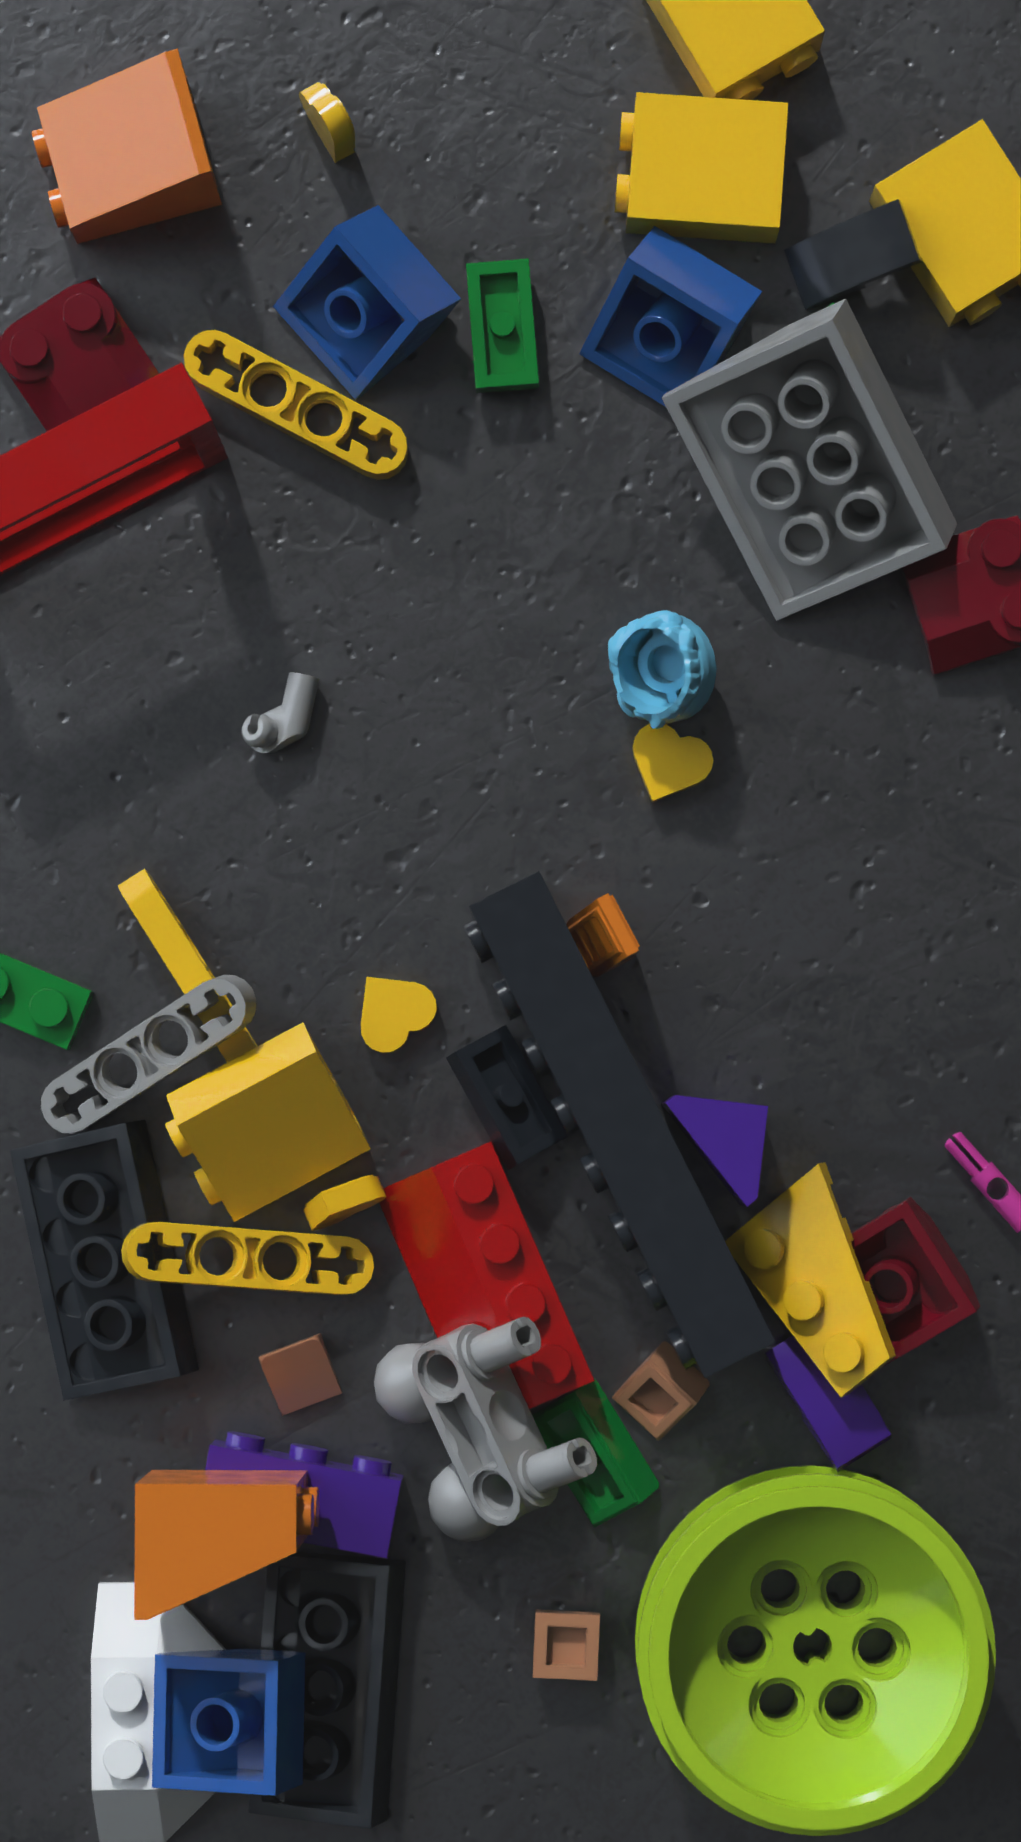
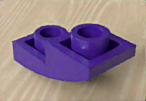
M791 1336L765 1353L766 1361L801 1411L803 1422L837 1472L892 1438L889 1429L862 1384L847 1396L840 1397L794 1336Z

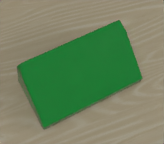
M594 1378L595 1381L564 1394L533 1413L532 1416L547 1449L579 1437L586 1439L593 1447L597 1457L596 1470L587 1477L569 1483L568 1486L595 1528L642 1503L659 1488V1482L603 1389Z

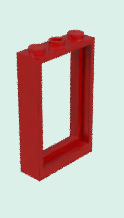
M182 362L0 455V575L228 458L215 425Z

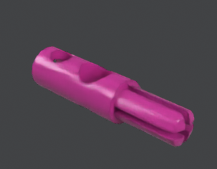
M962 1132L953 1134L952 1137L980 1167V1170L975 1167L950 1138L946 1141L945 1148L972 1177L970 1181L1016 1233L1020 1232L1021 1194L992 1161L987 1162ZM994 1178H1000L1006 1184L1004 1196L997 1200L991 1198L987 1193L988 1183Z

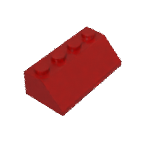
M492 1141L383 1188L387 1197L379 1202L437 1338L467 1324H477L485 1327L487 1330H491L521 1317H527L533 1321L540 1333V1349L536 1353L509 1365L529 1409L595 1381Z

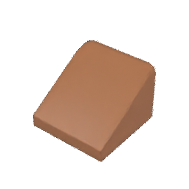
M321 1333L258 1357L282 1416L343 1393Z
M664 1341L615 1392L612 1399L659 1441L698 1403L710 1386V1382L694 1366L685 1370L673 1346Z

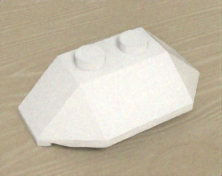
M100 1582L98 1584L91 1652V1780L99 1842H166L215 1793L210 1791L152 1788L155 1654L226 1650V1648L184 1604L149 1620H134V1582Z

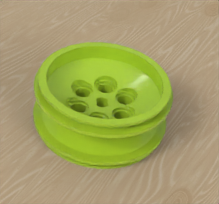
M787 1466L765 1470L744 1477L715 1492L685 1516L660 1548L646 1577L636 1615L635 1654L639 1681L650 1721L662 1746L688 1781L707 1798L735 1816L770 1830L807 1836L841 1835L875 1827L905 1814L932 1795L959 1767L977 1738L990 1705L996 1665L995 1633L990 1608L974 1568L948 1532L917 1503L891 1486L858 1472L845 1469L837 1472L835 1467ZM777 1569L793 1573L796 1579L792 1595L780 1602L770 1601L761 1593V1583L764 1577ZM839 1571L854 1572L860 1579L858 1594L846 1603L834 1602L827 1597L826 1593L828 1580ZM748 1625L760 1630L763 1635V1641L758 1652L749 1657H739L729 1651L727 1646L728 1639L735 1629ZM818 1628L826 1633L827 1642L820 1653L815 1650H809L802 1657L794 1652L793 1644L800 1632L810 1636ZM874 1628L887 1630L891 1634L892 1642L886 1655L875 1660L865 1659L859 1655V1640L865 1632ZM777 1683L788 1685L794 1690V1700L787 1711L781 1714H770L760 1707L759 1699L766 1687ZM850 1685L856 1688L859 1693L855 1709L842 1716L833 1715L825 1709V1698L828 1692L835 1686Z

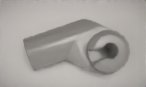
M289 672L282 705L260 716L254 713L244 721L242 736L247 745L252 746L255 751L260 753H275L303 738L309 729L320 679L306 674Z

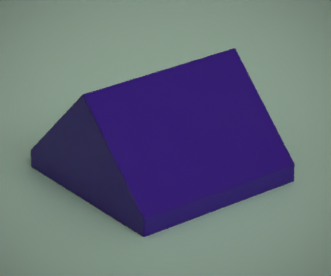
M681 1095L671 1096L664 1101L661 1106L739 1205L748 1207L757 1200L768 1106Z

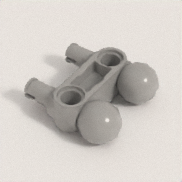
M527 1317L518 1318L491 1330H487L485 1327L477 1324H467L427 1343L397 1345L382 1358L376 1367L374 1388L376 1401L390 1416L404 1424L424 1423L433 1420L452 1463L442 1469L431 1482L428 1495L430 1517L444 1534L458 1542L486 1539L499 1526L509 1525L527 1513L550 1505L556 1499L559 1487L587 1477L597 1467L595 1451L584 1438L579 1437L547 1449L509 1367L510 1364L536 1353L541 1347L539 1330L534 1322Z

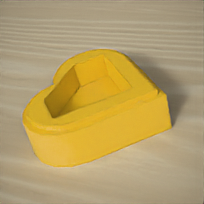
M320 82L299 92L302 106L333 161L336 163L354 153V126L339 98L335 95L333 96L327 86Z
M647 724L639 730L634 738L633 756L652 803L700 784L706 780L712 770L714 760L712 751L707 743L700 738L692 736L680 738L675 729L667 724L659 729H652L651 725Z
M366 977L361 1035L365 1043L373 1050L381 1053H392L400 1049L407 1042L410 1032L421 1031L427 1028L435 1019L437 1001L432 991L425 985L416 982Z
M371 1174L321 1191L305 1204L303 1211L311 1230L315 1231L336 1224L357 1212L374 1206L383 1201L387 1196L378 1176Z

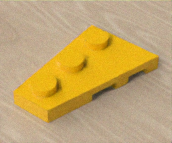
M826 1162L818 1163L725 1242L733 1258L838 1395L844 1397L892 1360L896 1354L869 1281L864 1279L851 1243L854 1240L846 1217L842 1218L830 1186L833 1182Z

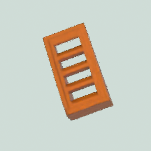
M607 893L597 898L570 918L566 924L593 977H599L635 958L639 952L640 945L613 894L609 895Z

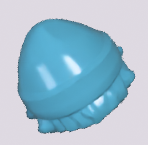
M668 610L657 611L629 622L627 626L617 630L608 641L609 669L613 674V681L617 690V700L622 710L628 716L647 720L652 729H659L665 723L683 721L692 717L709 700L716 680V657L706 634L690 619Z

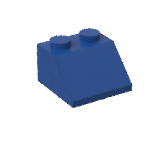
M377 205L336 225L273 307L356 400L429 339L461 298L382 208Z
M654 226L627 258L579 354L665 406L662 400L665 393L723 362L763 291Z
M229 1649L155 1654L152 1788L276 1796L302 1785L305 1652Z

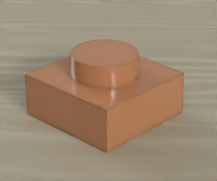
M535 1609L533 1678L597 1681L600 1612Z

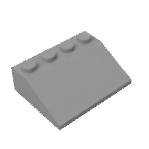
M846 299L785 326L663 395L662 400L776 621L947 549L957 522Z

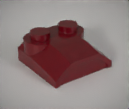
M95 277L67 287L11 324L0 336V363L46 431L159 374L113 305L112 300Z
M1018 515L1006 519H992L977 528L953 535L947 549L900 568L928 649L933 676L1021 649V521Z
M912 1197L886 1209L881 1215L852 1232L854 1240L851 1243L864 1279L869 1281L896 1354L887 1364L977 1312L980 1308L967 1273L932 1218Z

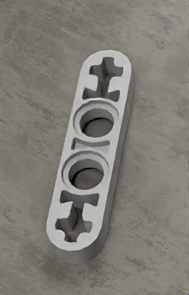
M222 975L201 983L54 1079L45 1088L41 1097V1110L45 1120L53 1129L61 1133L70 1134L100 1122L244 1029L253 1020L256 1012V997L252 987L244 979L236 975ZM231 994L236 1004L229 1009L230 1016L228 1014L222 1015L203 1025L197 1014L205 1012L219 1001L218 995ZM166 1020L179 1023L185 1029L188 1036V1045L180 1056L166 1052L160 1044L159 1031ZM116 1053L125 1054L135 1062L137 1079L131 1088H123L117 1085L111 1078L109 1064ZM93 1084L100 1094L82 1103L78 1107V1111L68 1114L64 1109L63 1103L69 1099V1095L84 1090Z

